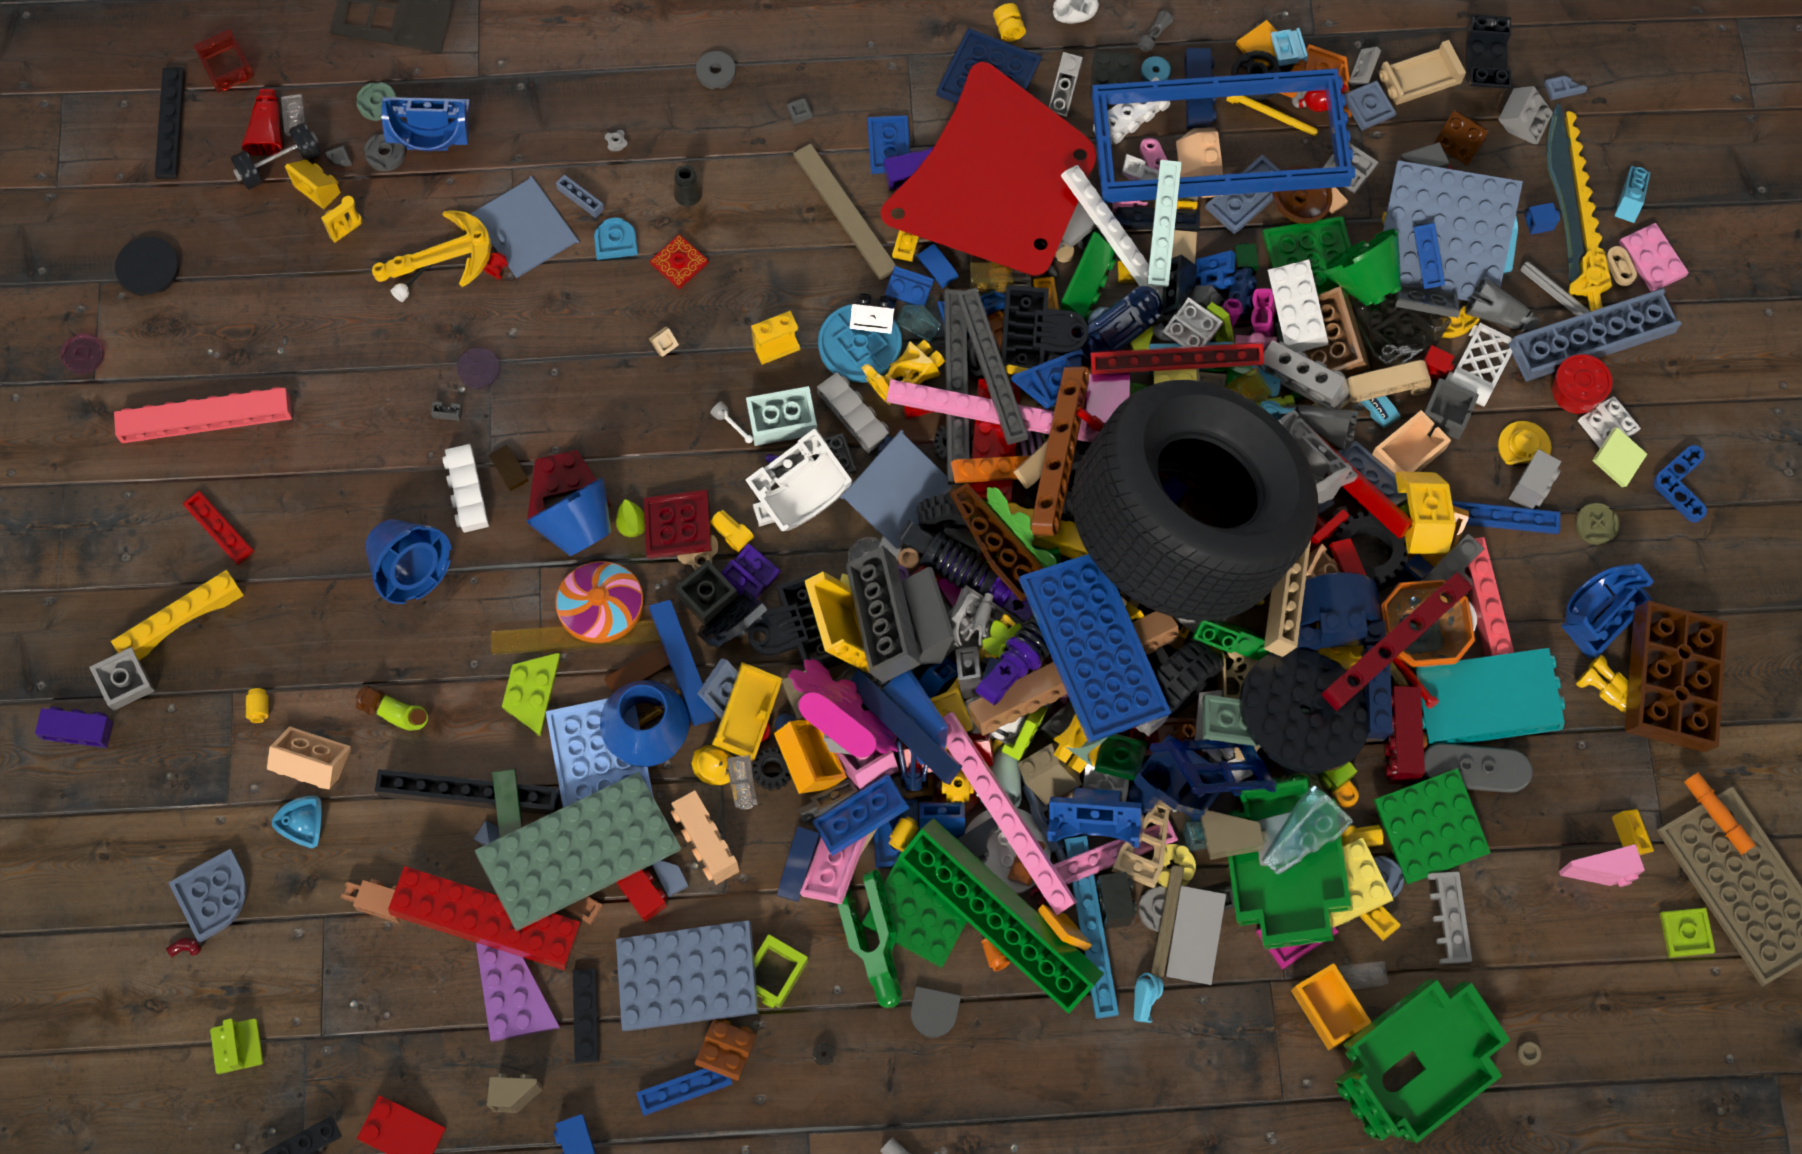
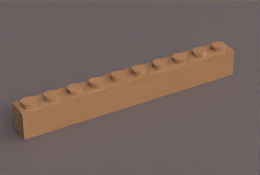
M1157 611L1132 623L1145 654H1152L1158 648L1166 644H1172L1179 638L1178 625L1172 616ZM1054 662L1018 679L995 706L981 697L969 703L968 708L970 717L982 736L997 731L998 728L1008 723L1017 721L1018 718L1028 713L1035 712L1038 708L1048 703L1055 702L1058 698L1066 695L1067 692Z

